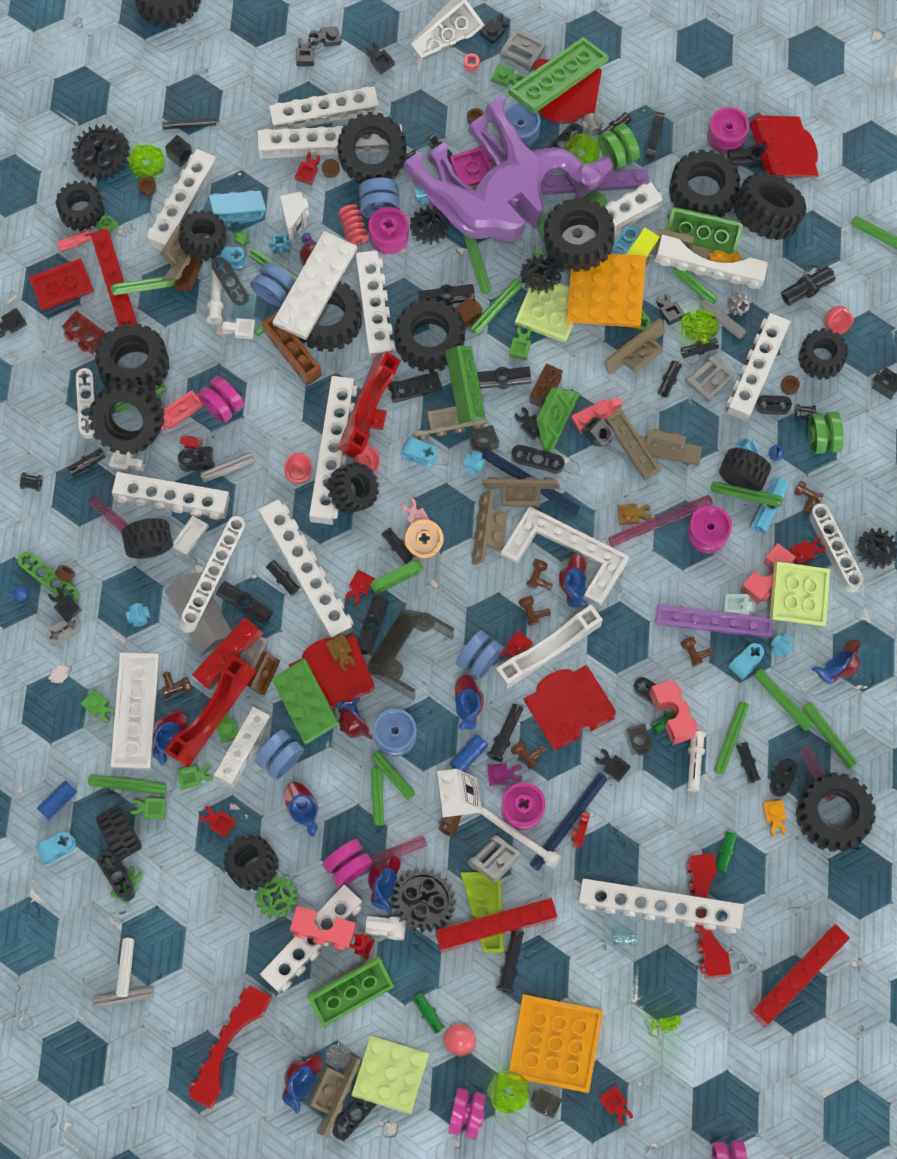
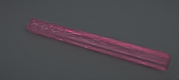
M710 495L701 497L608 538L611 547L622 544L690 515L704 506H711L713 501Z

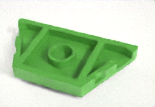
M551 388L537 417L543 451L552 453L580 395L579 392Z

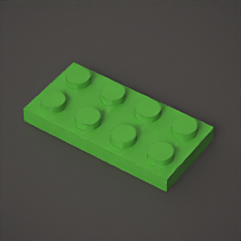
M305 659L272 678L305 744L339 725L329 702Z

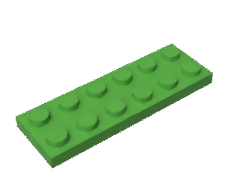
M582 37L509 88L508 94L534 114L608 62L609 56Z

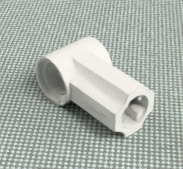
M367 916L365 934L386 936V938L393 940H404L406 921L399 922L400 917L380 918Z

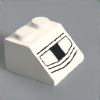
M302 192L280 196L288 239L291 240L292 244L296 242L305 229L307 217H310L307 198H303Z
M458 769L437 771L442 817L482 813L476 777Z

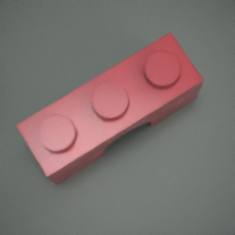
M777 543L763 562L771 569L772 574L764 577L754 571L743 584L740 591L748 594L758 605L762 600L766 602L772 594L770 590L773 583L774 562L794 564L793 562L796 557Z
M671 679L652 686L649 695L656 710L670 709L676 715V718L668 720L665 726L672 744L675 745L694 738L698 725L696 720L692 719L689 714V705L686 701H683L679 685H676L674 680Z
M297 906L290 927L294 937L305 940V937L313 939L314 943L324 945L325 942L333 944L332 948L344 951L345 948L350 949L356 923L336 917L331 929L320 930L315 925L317 912Z

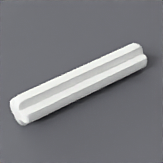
M132 938L122 940L116 995L122 998L127 997L129 993L135 942Z

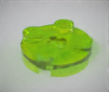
M574 134L563 147V149L574 154L583 164L595 162L599 158L598 142L586 134ZM577 149H583L585 154L579 156L580 153L577 152Z
M153 145L135 146L128 159L130 170L138 179L144 177L154 179V176L160 175L165 168V159L161 149ZM148 159L151 161V163L144 165V160Z
M696 310V313H691L690 311L682 318V335L702 343H707L716 336L719 323L715 320L716 317L708 311Z
M500 1071L492 1078L488 1087V1097H490L493 1107L507 1114L523 1109L530 1095L529 1082L523 1076L513 1071ZM511 1088L514 1095L506 1096V1091L503 1089Z

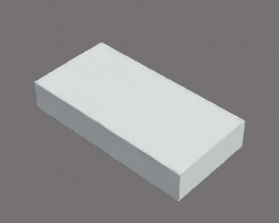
M193 515L174 540L172 548L188 557L209 528V525Z

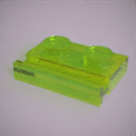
M680 1015L660 1019L656 1024H654V1021H651L647 1025L648 1033H652L655 1029L657 1031L663 1030V1034L674 1032L682 1021Z

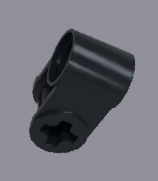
M205 446L182 450L178 454L180 469L190 472L215 467V463L212 461L213 448ZM185 458L191 459L189 463L182 462Z

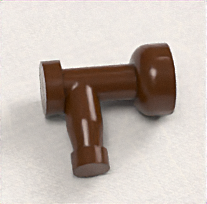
M803 481L799 482L794 492L797 496L803 494L809 497L806 507L803 509V512L810 514L815 503H820L824 495L821 492L818 494L806 488V483Z
M534 559L532 565L535 569L530 580H527L526 585L533 589L540 586L550 591L553 584L539 578L541 572L546 571L548 564L542 560Z
M528 596L518 601L520 607L525 608L529 620L527 622L528 626L538 624L540 618L551 616L549 608L536 612L533 611V596Z
M690 637L680 642V645L683 649H687L692 659L691 664L693 667H696L703 663V658L713 655L714 652L711 647L707 650L696 652L694 647L696 640L694 637Z
M170 672L162 674L166 685L162 687L165 698H169L170 695L183 690L186 693L193 691L188 677L182 678L181 683L174 685Z
M521 740L510 751L514 755L519 754L531 770L539 763L536 759L546 749L540 745L538 749L529 755L525 750V743Z

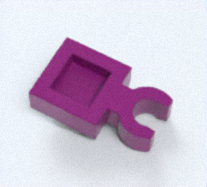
M507 764L487 766L489 786L509 785V779L515 782L522 780V776L517 777L514 775L515 771L521 770L519 765L513 766L511 769L507 768Z

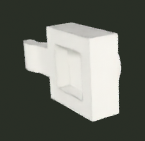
M236 318V323L223 322V334L235 333V338L253 340L255 320Z
M116 450L112 454L109 467L128 472L129 468L143 472L145 464H143V460L134 459V455L130 454V452L123 455L120 454V451Z

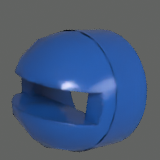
M780 445L772 446L768 453L770 459L773 461L781 460L784 455L783 447ZM776 449L779 450L778 456L774 455Z
M17 587L12 590L15 600L19 602L27 600L29 595L28 587Z

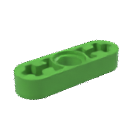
M415 560L376 579L370 586L375 594H379L416 576L424 568L420 560Z

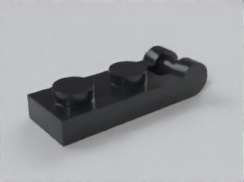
M436 371L398 382H390L388 390L392 393V402L397 403L442 391V385ZM403 389L404 393H399L398 390Z

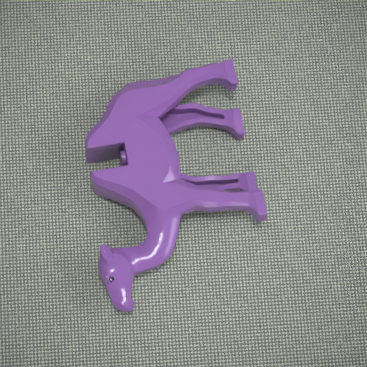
M501 95L487 105L485 113L488 117L484 114L469 125L468 132L482 146L494 165V168L482 178L476 190L465 184L455 175L447 158L449 145L446 142L431 150L428 156L430 163L435 165L440 180L423 167L424 155L421 151L404 162L403 170L411 175V178L427 193L426 196L429 201L465 236L473 239L496 238L505 242H516L521 239L526 224L516 210L533 229L538 226L544 211L541 183L550 173L561 171L567 175L576 189V198L581 200L585 195L593 192L613 167L611 157L605 155L600 160L583 164L574 154L563 148L552 147L530 150L521 141L516 128L508 120L504 112L506 98ZM489 118H491V121L498 129L505 150L487 131Z

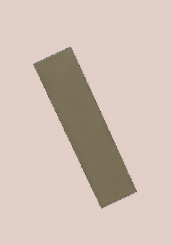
M622 410L605 418L606 423L614 431L615 437L644 481L661 472L660 467Z

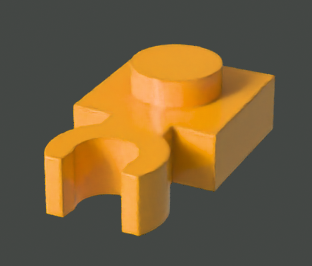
M715 250L713 253H709L708 260L720 263H734L741 261V256L739 252L727 254L722 250Z
M783 800L764 802L762 806L765 822L772 823L770 828L771 836L776 835L775 828H780L782 835H785L786 827L781 823V821L786 820Z

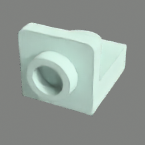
M726 594L725 613L752 616V613L755 611V601L748 594Z

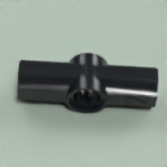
M753 145L749 149L728 150L727 154L728 158L733 161L732 166L749 165L752 168H757L762 164L760 155L767 148Z
M827 266L812 275H804L796 284L781 292L782 300L790 306L805 297L811 298L821 288L835 281L834 271Z
M445 284L437 289L418 291L419 302L420 299L425 298L426 301H431V298H435L437 302L441 300L446 301L447 306L454 303L463 302L469 297L475 301L473 284L460 286ZM444 294H449L450 297L445 298V297H443V295H444Z
M530 366L511 369L499 367L492 371L477 372L480 389L494 387L506 389L513 385L531 384ZM500 376H506V377H507V379H505V380H500V379H498V378H499Z
M226 581L221 583L216 592V596L236 607L240 613L247 614L263 625L268 623L273 614L272 609L252 598L249 593L239 590ZM242 600L250 601L246 606L240 605Z
M373 596L357 641L363 655H371L389 601L379 596ZM369 623H375L377 627H375L374 629H370L367 627V625Z

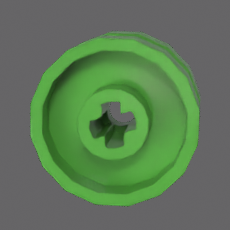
M625 124L614 127L612 132L606 131L599 135L598 142L603 156L611 157L613 170L617 171L625 167L626 162L631 164L640 159L637 140Z
M838 411L826 412L825 416L822 413L809 415L808 439L813 454H824L826 449L830 453L842 451L844 434L842 420Z

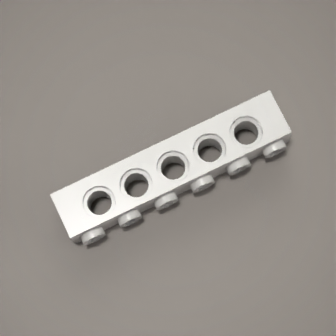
M363 87L357 90H346L341 93H329L319 97L312 96L308 99H295L291 102L275 103L269 105L273 130H281L282 128L299 129L301 127L350 120L351 118L355 119L358 114L362 113L364 116L367 115V112H373L374 115H377L379 104L375 87Z
M196 149L195 153L190 155L186 169L181 171L178 183H175L172 187V194L164 201L161 213L156 215L155 224L147 232L146 237L149 246L162 251L175 228L182 223V219L186 218L187 214L192 213L218 166L215 156Z
M651 182L647 185H640L632 193L624 194L616 202H609L605 208L613 218L616 232L660 208L663 199ZM636 200H643L644 203L639 204L636 202ZM621 208H626V209H628L629 211H628V212H622L620 209H621ZM575 225L568 228L562 237L569 243L580 245L593 240L597 233L588 226ZM574 234H580L581 237H580V238H575V237H573V235H574Z
M377 250L356 253L370 361L385 351L390 354L391 351H395L394 340H390L389 337L392 334L391 323H387V318H390L389 306L385 307V301H388L387 290H383L382 287L385 284V275L380 272V268H383L382 257H378ZM369 270L375 271L372 274L367 273ZM370 287H376L377 289H376V290H370L369 288H370ZM374 303L379 304L378 307H373L371 305ZM375 320H381V321H382V322L379 323V324L374 323ZM377 337H383V338H384V339L381 340V341L376 340Z
M772 313L769 314L768 319H763L760 326L763 329L762 333H757L753 342L756 345L755 349H750L746 358L749 360L748 365H743L740 372L742 379L741 381H736L733 388L735 395L734 397L730 396L726 404L729 407L727 414L748 422L791 321ZM769 333H770V334H773L774 337L771 338V337L767 336V334H769ZM760 349H765L768 353H763ZM757 364V365H759L761 368H760V369H757V368H755L753 365ZM751 380L754 384H748L746 381ZM739 396H745L748 400H742Z
M117 472L112 490L114 499L120 503L132 502L141 507L149 505L158 510L166 508L171 509L175 513L188 512L197 517L205 515L214 520L226 518L230 501L229 492L121 472ZM132 488H138L136 493H129ZM152 491L157 492V494L153 497L148 496V494ZM169 495H175V498L172 500L166 499ZM188 498L194 499L192 503H185V500ZM207 501L213 502L209 507L203 506Z
M343 885L317 913L316 927L324 930L321 925L326 920L331 921L334 925L336 917L348 920L351 916L355 917L362 909V901L348 887ZM338 906H345L347 909L343 915L336 914L335 910ZM294 937L260 975L278 993L281 991L285 992L292 985L291 980L296 975L299 977L306 970L305 965L310 960L313 962L320 955L319 950L324 945L308 944L309 937H305V940ZM297 950H302L305 955L303 959L296 960L293 957L294 953ZM283 965H288L291 970L289 974L281 975L279 972L280 968Z

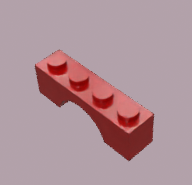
M245 617L192 675L205 688L212 690L219 682L221 671L232 655L237 657L246 649L251 648L264 633L251 620Z

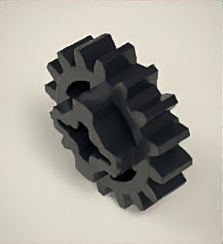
M429 206L426 207V210L420 208V213L415 211L414 217L410 218L412 236H416V241L422 239L423 244L426 241H429L430 245H432L433 241L439 243V238L445 239V234H448L449 221H447L446 216L440 210L436 211L435 206L432 210Z
M542 254L540 258L533 255L532 261L526 259V264H522V270L520 271V276H522L521 283H525V289L530 287L531 293L537 290V293L540 294L544 290L547 294L548 288L554 290V285L559 283L560 267L555 266L554 260L550 262L549 256L543 259Z
M873 528L870 529L869 533L865 531L863 537L860 536L858 539L859 543L856 545V548L859 549L857 556H862L860 562L866 561V567L872 564L874 570L878 566L884 569L885 564L890 566L892 561H895L897 558L895 555L897 554V548H894L897 546V542L892 541L895 536L889 537L888 530L882 533L881 528L877 532Z

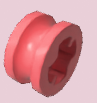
M473 53L467 54L464 57V68L470 72L476 71L479 68V57ZM469 60H471V62L474 60L475 64H468Z

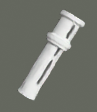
M212 270L210 301L207 303L209 314L206 317V321L217 325L223 322L221 313L224 304L221 301L222 284Z
M697 731L695 737L690 739V747L687 750L688 754H690L687 791L691 792L700 791L702 755L705 753L703 748L704 737L707 734L702 731Z

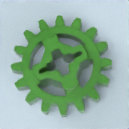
M276 875L274 880L265 884V887L256 890L260 893L255 896V900L260 901L256 906L257 908L263 907L261 910L262 914L268 912V918L275 915L276 920H279V915L282 914L286 918L287 911L293 913L291 907L298 905L294 899H298L299 895L294 894L297 891V887H291L293 884L292 880L286 882L285 876L280 880ZM277 884L276 887L272 889H267L270 886ZM285 887L289 890L290 897L284 894ZM277 893H279L281 899H277L274 902V898L272 896L277 895ZM264 897L269 899V907L265 905ZM286 905L283 909L277 910L278 907Z

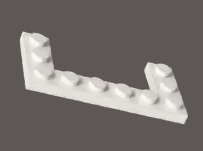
M529 506L503 548L501 556L518 564L538 533L602 565L584 594V598L602 606L629 561V556Z

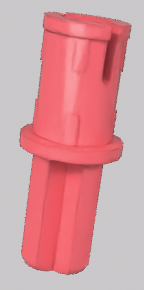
M89 228L78 234L73 233L72 236L58 241L57 246L60 251H65L75 246L79 247L80 244L92 240L91 235H89L92 232Z

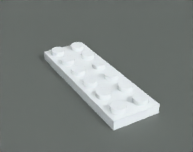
M324 231L274 318L273 325L307 340L353 258L357 246Z
M120 653L111 756L112 769L151 770L153 752L152 733L155 726L159 654Z

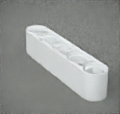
M817 504L809 515L810 522L818 538H821V544L826 548L825 552L843 588L847 592H855L862 584L863 576L829 508L824 504ZM815 512L822 513L823 517H817ZM823 529H829L832 534H826ZM832 545H837L840 551H835ZM840 562H846L848 568L842 567ZM852 578L856 580L857 584H851L849 582V579Z

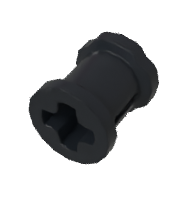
M796 404L795 421L799 419L808 420L810 414L816 413V405L807 407Z
M23 472L20 478V489L30 488L40 492L43 476H32Z

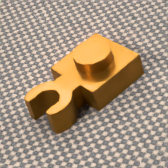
M637 503L618 505L619 525L638 524L639 518L644 521L651 520L652 515L644 514V511L650 510V505H644L637 509Z
M343 633L326 643L334 660L341 659L340 667L343 670H347L345 666L347 661H350L354 666L356 665L355 659L348 655L353 650Z

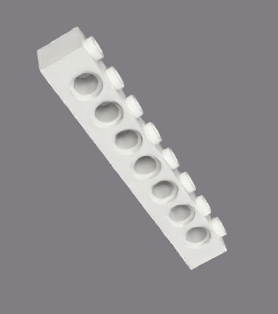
M343 126L258 130L260 159L306 157L308 152H311L312 156L338 155V137L342 133L341 129ZM367 134L356 142L355 153H389V144L386 139H382V136L378 134Z
M332 376L309 515L310 522L333 525L334 519L338 517L336 504L330 503L324 506L321 502L324 500L332 501V498L328 496L330 492L324 485L328 483V478L331 477L332 472L346 465L347 455H344L340 450L335 453L330 452V449L338 447L350 414L355 406L352 400L353 397L357 396L358 386L354 384L353 378ZM340 396H345V397H347V399H345V400H343V401H342V400H339L338 398H339ZM338 413L344 414L341 418H337L335 415ZM336 430H339V431L342 432V433L339 434V435H334V434H332V433H333L334 431H336ZM329 465L336 466L334 470L327 469Z
M278 499L259 509L260 517L329 638H335L342 633L345 636L352 633V625L354 623L350 615H345L343 612L344 605L340 598L336 600L332 584L330 582L327 583L324 579L326 574L323 568L316 565L315 561H317V558L312 550L308 551L306 547L308 543L304 535H299L297 531L299 527L296 521L289 518L288 514L290 511L286 504H281ZM279 519L285 521L282 525L275 524ZM287 535L294 536L291 541L284 539ZM296 551L303 552L299 557L293 555ZM307 566L312 568L308 573L302 571ZM315 582L321 584V586L317 589L311 587V585ZM324 598L330 600V603L327 605H323L320 602ZM333 614L340 616L337 621L329 619Z
M583 879L579 899L580 905L584 906L583 909L595 911L596 908H601L605 913L615 914V911L623 912L624 916L635 917V914L643 915V919L655 921V918H662L665 923L675 924V921L684 922V926L695 927L696 924L704 925L703 928L707 930L723 928L724 932L731 934L741 931L744 914V904ZM599 893H606L605 901L598 902L596 900ZM619 896L627 898L626 903L623 905L616 904V899ZM639 899L647 901L644 908L636 907V902ZM659 902L667 904V908L662 912L656 910V905ZM680 905L687 907V911L683 915L676 913V908ZM705 909L707 911L706 917L698 918L696 916L697 910ZM719 912H725L728 917L725 921L720 922L716 919V915Z

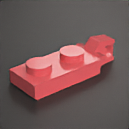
M193 390L164 409L165 414L162 417L164 424L161 427V431L167 427L169 429L175 427L204 406Z
M620 397L611 401L605 399L572 415L571 419L579 433H583L581 429L592 417H600L605 420L608 416L616 413V410L622 407L623 402Z

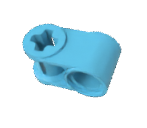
M627 226L614 241L612 250L614 254L626 255L638 238L637 228ZM627 235H631V236H633L634 238H633V239H628L626 236H627Z
M224 247L221 250V254L219 256L216 255V258L222 257L227 259L233 269L241 270L247 265V258L240 247ZM218 262L219 266L217 269L223 270L225 263Z
M414 437L407 438L400 453L404 459L426 467L434 466L438 460L437 451L433 445L422 442Z
M757 643L749 645L728 667L741 680H744L761 661L764 655L763 647ZM755 651L758 653V655L751 656V653Z
M61 832L35 845V848L43 865H46L72 852L76 847V840L69 833ZM64 839L68 840L66 846L62 845L64 844Z

